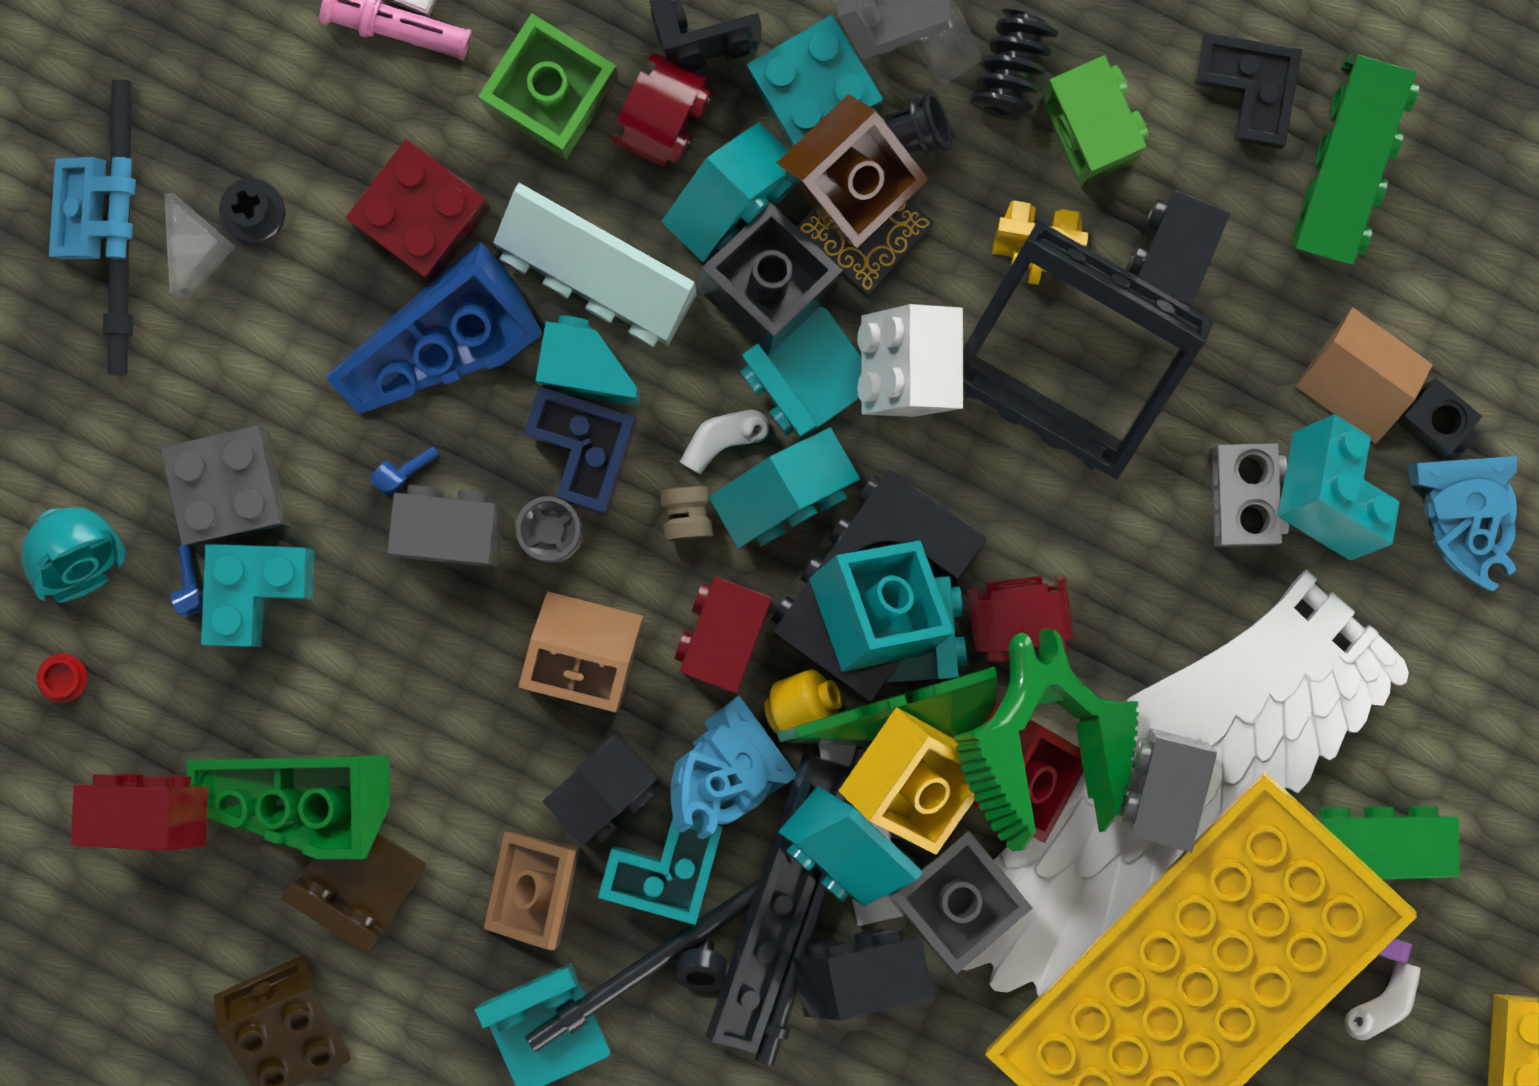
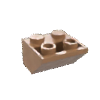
M547 591L531 636L518 688L612 712H619L644 616Z

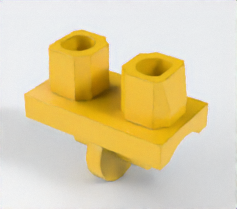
M1010 202L1005 217H1000L992 254L1012 257L1011 265L1013 264L1036 224L1034 223L1036 207L1032 206L1031 203ZM1065 209L1055 211L1052 226L1050 227L1086 247L1088 233L1082 232L1080 212ZM1030 263L1027 268L1029 269L1028 283L1038 285L1041 272L1047 271Z

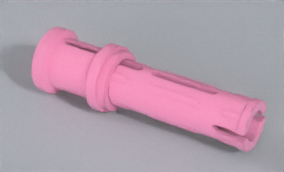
M323 0L319 14V24L325 26L330 22L358 30L359 35L365 38L373 37L377 33L418 47L453 56L462 61L466 57L472 35V30L459 28L422 15L384 5L383 0Z

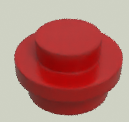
M60 653L48 657L42 662L37 672V685L40 692L48 700L56 703H68L76 700L83 694L88 683V673L85 665L80 659L70 654Z

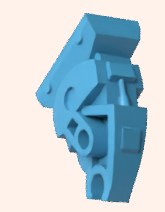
M1517 456L1407 465L1410 485L1427 489L1425 492V503H1423L1424 517H1429L1435 536V540L1431 544L1441 556V560L1451 571H1456L1473 584L1487 591H1494L1499 585L1488 577V569L1492 564L1500 565L1505 575H1511L1516 571L1514 563L1506 553L1510 550L1515 539L1514 522L1517 504L1514 491L1508 480L1517 471ZM1500 525V537L1497 543H1495L1497 531Z
M739 695L704 722L708 731L693 742L695 746L693 750L676 761L670 786L671 807L675 829L684 832L692 827V816H694L700 823L697 838L703 840L715 832L717 824L731 823L740 816L750 812L759 806L767 796L795 779L796 776L795 771ZM720 806H725L726 809H720Z

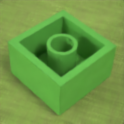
M531 13L478 98L485 110L567 160L616 84L619 76L616 65Z
M1105 55L1050 79L1040 99L1080 188L1134 165L1147 147L1144 140L1149 138L1148 130L1141 114L1137 110L1131 112L1123 94L1128 93V88L1121 70L1117 65L1110 67Z

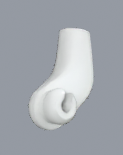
M744 410L704 421L695 432L680 463L701 475L712 459L723 449L730 446L763 441L769 434L767 418L757 410Z
M1396 961L1390 982L1383 994L1376 999L1351 1009L1347 1013L1344 1022L1347 1033L1357 1040H1368L1404 1020L1413 1009L1421 968Z

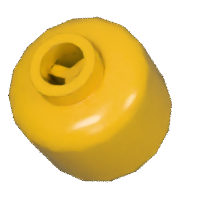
M807 670L773 684L769 692V698L765 701V714L769 725L777 734V732L838 714V709L842 707V696L834 681H827L821 673L815 670Z

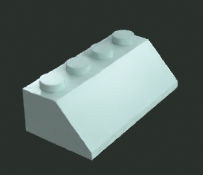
M518 183L493 242L497 250L502 252L499 260L524 275L528 268L545 276L546 278L542 285L566 299L573 292L589 301L585 309L606 322L611 323L615 316L631 325L628 333L639 341L651 347H654L657 341L668 346L697 296L695 282L521 183Z

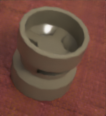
M709 486L682 487L660 491L661 505L667 510L668 517L667 522L663 525L665 541L713 537L712 521L706 514V506L710 503Z

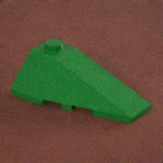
M995 667L951 678L777 732L779 741L870 746L896 707L954 738L956 735L972 731L983 725L993 712L996 691Z
M389 755L186 760V776H191V786H209L207 818L233 828H242L264 836L265 840L272 843L285 844L303 851L302 854L315 859H365L390 807Z

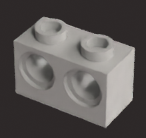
M1278 443L1217 445L1212 448L1214 547L1274 546L1281 544L1282 534H1288L1289 523L1277 517L1280 505V485L1284 484L1287 470L1286 456L1279 455ZM1243 458H1252L1259 463L1262 475L1257 484L1246 483L1240 477L1238 468ZM1246 507L1256 508L1262 514L1263 527L1257 534L1248 533L1241 525L1240 516Z

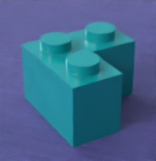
M758 122L706 157L661 222L702 262H705L741 231V227L745 222L749 224L769 204L768 201L776 205L791 191L794 184L776 163L788 150Z
M1333 414L1293 432L1277 517L1351 561L1393 544L1400 502L1364 480L1371 437L1336 414Z
M830 427L768 457L709 496V499L738 549L754 540H757L760 547H763L787 533L782 525L787 521L791 528L818 513L814 506L818 505L821 512H824L847 499L848 497L844 489L860 480V477Z
M205 544L201 645L262 647L264 598L313 600L315 550L302 547Z
M692 816L693 826L684 832L675 829L674 819H672L662 858L614 846L610 852L598 898L696 925L724 824H717L715 832L703 840L697 838V833L700 830V823L697 818Z

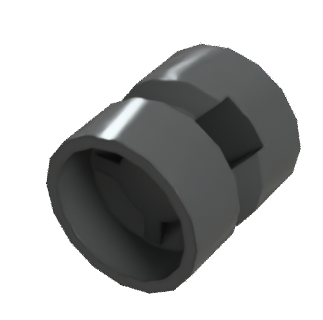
M554 496L539 497L528 502L520 511L515 523L516 537L521 548L529 556L547 564L562 563L571 559L580 550L584 540V524L579 513L566 501Z

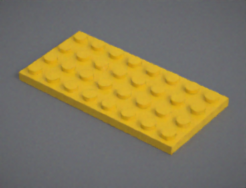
M1264 771L1195 840L1192 853L1184 851L987 1048L985 1055L1018 1086H1243L1417 918V912Z

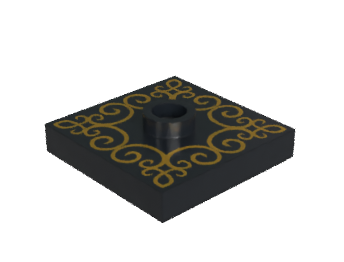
M908 199L857 249L832 232L814 209L797 227L843 270L842 274L868 297L931 229L934 222Z

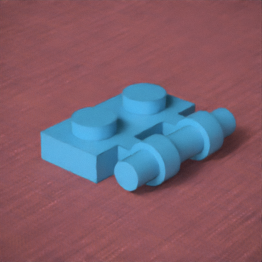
M95 157L55 159L49 257L58 259H100L101 239H107L105 257L126 259L127 240L132 239L133 224L128 222L130 196L135 195L136 179L131 178L132 159L113 157L111 176H105L106 160ZM104 195H109L108 221H102Z

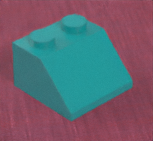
M559 316L558 323L546 321L535 380L540 387L569 396L640 408L641 396L636 385L599 333L592 329L591 326H588V320L571 316Z
M818 786L778 832L791 844L786 851L787 854L807 871H810L813 866L819 869L825 875L820 884L841 902H844L849 896L861 905L866 906L916 881L923 873L854 807Z

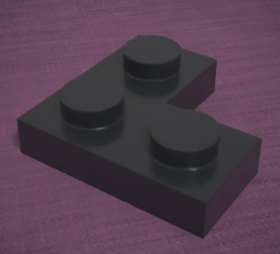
M1208 32L1203 34L1194 84L1242 93L1234 141L1283 149L1286 146L1302 49Z

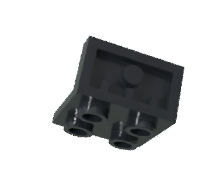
M649 0L651 18L662 56L692 71L705 67L707 65L706 59L725 54L726 60L745 57L754 52L753 46L761 44V20L759 13L688 32V23L681 0Z

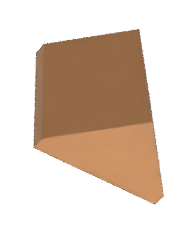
M1352 307L1294 388L1330 414H1336L1371 437L1370 442L1375 445L1414 402L1433 364Z
M504 831L484 929L547 950H555L561 940L580 847Z

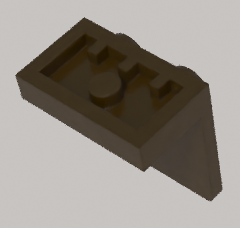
M378 832L365 859L312 858L300 879L291 882L281 900L363 952L368 953L379 942L425 869L426 863Z
M305 954L214 995L217 1030L251 1086H297L348 1063L351 1059L347 1046L318 998L314 969Z

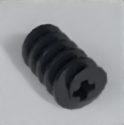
M1005 8L1002 12L1007 18L999 19L995 27L1000 36L991 38L989 44L991 52L995 55L986 56L982 65L988 73L979 75L976 82L978 88L983 92L972 94L970 103L977 109L992 116L1006 120H1017L1018 118L1015 116L1017 111L1031 112L1033 109V105L1022 98L1023 93H1038L1040 88L1028 79L1029 75H1044L1046 68L1035 61V57L1051 56L1052 49L1041 42L1042 37L1057 38L1059 31L1035 15Z

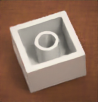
M908 304L861 316V326L858 331L857 341L861 350L862 374L859 377L857 389L858 396L862 401V414L915 417L963 409V308Z

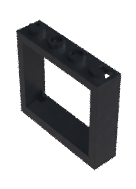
M1038 220L963 348V391L966 392L964 396L984 402L996 409L1000 416L1008 422L1022 424L1039 434L1043 441L1051 447L1065 449L1082 459L1091 470H1094L1096 467L1118 480L1205 344L1214 321ZM1030 263L1035 264L1179 348L1121 440L976 356Z

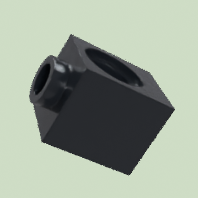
M1435 378L1423 385L1414 402L1396 422L1436 456L1442 458L1451 455L1453 452L1461 455L1472 444L1479 434L1474 429V426L1483 416L1440 380ZM1436 409L1446 411L1452 419V428L1447 435L1437 432L1432 425V415Z

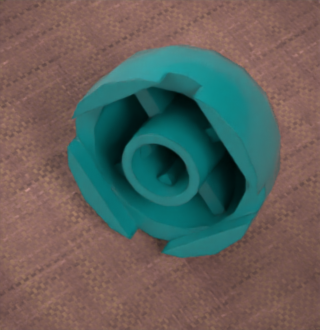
M84 507L54 508L44 512L37 518L36 523L22 541L21 566L38 599L45 601L44 595H53L56 602H67L85 596L107 582L109 579L101 573L109 569L114 562L119 569L124 562L126 549L111 524L98 513Z

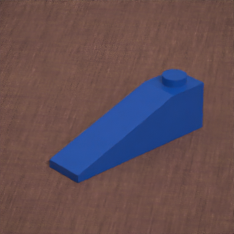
M480 242L446 268L329 372L326 379L354 410L361 414L413 396L415 391L441 382H444L445 385L460 380L461 375L485 367L489 370L503 365L540 337L542 331L514 278L485 245Z

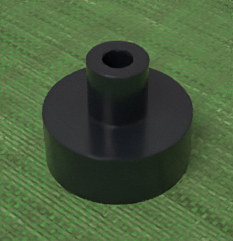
M704 939L695 945L694 949L684 951L679 955L676 980L681 986L692 991H716L722 988L726 979L727 961L721 954L714 951L713 942Z

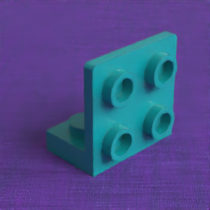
M572 963L489 999L475 1009L482 1028L490 1027L515 1086H544L610 1055V1048L595 1014L586 1019L589 1024L574 1034L568 1031L536 1053L524 1037L558 1013L555 1009L570 999L576 1002L586 995Z

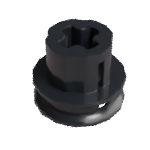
M926 90L923 97L915 94L910 96L908 108L886 115L885 122L908 153L923 148L926 154L933 156L939 148L945 151L952 148L949 122L940 99L933 90Z
M247 178L238 180L227 188L221 197L219 206L222 224L232 236L241 242L250 244L267 242L276 236L284 225L286 215L284 200L272 185L261 179ZM245 196H249L254 202L260 201V204L254 207L255 216L250 219L243 213H237V210L243 207L242 198Z

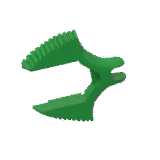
M1045 628L1039 633L1040 647L1038 659L1034 652L1032 640L1026 633H1019L1012 637L1009 643L1010 683L992 719L974 730L954 736L955 742L958 743L956 751L960 753L958 761L962 763L960 769L962 773H965L964 780L966 783H969L970 792H974V799L976 802L979 801V808L981 811L984 810L986 820L991 821L990 826L993 832L998 831V838L1001 841L1005 839L1007 841L1006 847L1012 851L1024 850L1036 833L1019 731L1024 730L1037 705L1057 702L1072 717L1079 718L1080 723L1076 724L1088 799L1093 798L1099 832H1105L1120 814V807L1124 804L1123 798L1127 795L1126 788L1130 785L1128 778L1132 776L1130 767L1133 766L1134 762L1131 757L1135 755L1133 747H1136V741L1134 737L1138 733L1135 730V727L1138 726V720L1136 719L1139 715V712H1136V708L1139 706L1138 701H1112L1099 698L1071 670L1060 634L1056 630Z

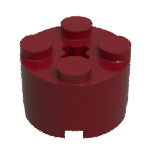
M653 52L647 61L656 66L651 74L641 71L617 121L618 124L626 127L623 136L613 134L611 143L666 169L670 162L675 164L682 163L693 140L692 136L686 134L693 117L697 119L703 118L714 92L706 88L708 78Z
M1054 575L1055 585L1043 584L1042 576L987 583V594L978 595L976 587L967 589L975 650L984 652L988 662L1010 660L1009 643L1012 637L1019 633H1026L1032 640L1033 648L1037 649V654L1039 655V633L1041 630L1049 628L1056 630L1060 634L1064 649L1067 651L1066 641L1074 637L1066 576Z

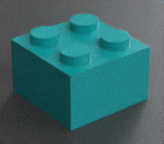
M833 15L826 17L747 64V78L790 149L848 94L876 110L877 113L881 111L883 98Z
M921 541L836 555L809 578L842 672L924 656L954 634Z

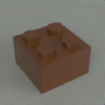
M850 94L776 162L827 227L856 249L929 180L877 111Z

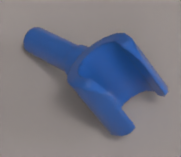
M431 447L408 463H405L399 470L386 460L371 475V482L382 493L394 495L404 486L407 479L413 473L440 456L437 450Z
M180 545L178 548L184 588L170 593V597L176 612L186 618L203 609V592L196 583V576H194L191 548Z

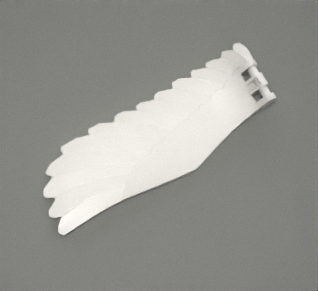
M1307 569L1296 578L1280 601L1243 633L1199 661L1127 699V701H1138L1139 705L1136 708V712H1139V715L1136 717L1138 726L1135 727L1138 733L1134 737L1136 744L1138 738L1147 739L1149 729L1152 728L1208 742L1217 752L1195 840L1264 771L1284 789L1287 788L1299 793L1310 781L1318 757L1320 756L1328 760L1336 757L1346 732H1358L1367 721L1371 704L1384 706L1390 694L1391 682L1395 685L1407 683L1409 672L1405 660L1378 635L1379 633L1370 625L1366 628L1361 626L1352 617L1355 611L1333 592L1329 595L1323 592L1315 584L1317 578ZM1301 599L1314 609L1307 620L1294 609ZM1339 632L1351 642L1345 652L1332 641ZM1130 767L1132 776L1128 778L1130 781L1128 787L1135 788L1138 773L1135 772V767ZM1083 773L1046 843L1033 837L1024 850L1012 851L1006 847L994 859V862L1033 909L965 966L963 970L991 963L993 970L989 984L994 991L1008 993L1032 981L1036 985L1037 995L1040 996L1184 851L1132 838L1125 825L1126 823L1122 822L1123 816L1119 815L1105 832H1099L1093 798L1088 799Z

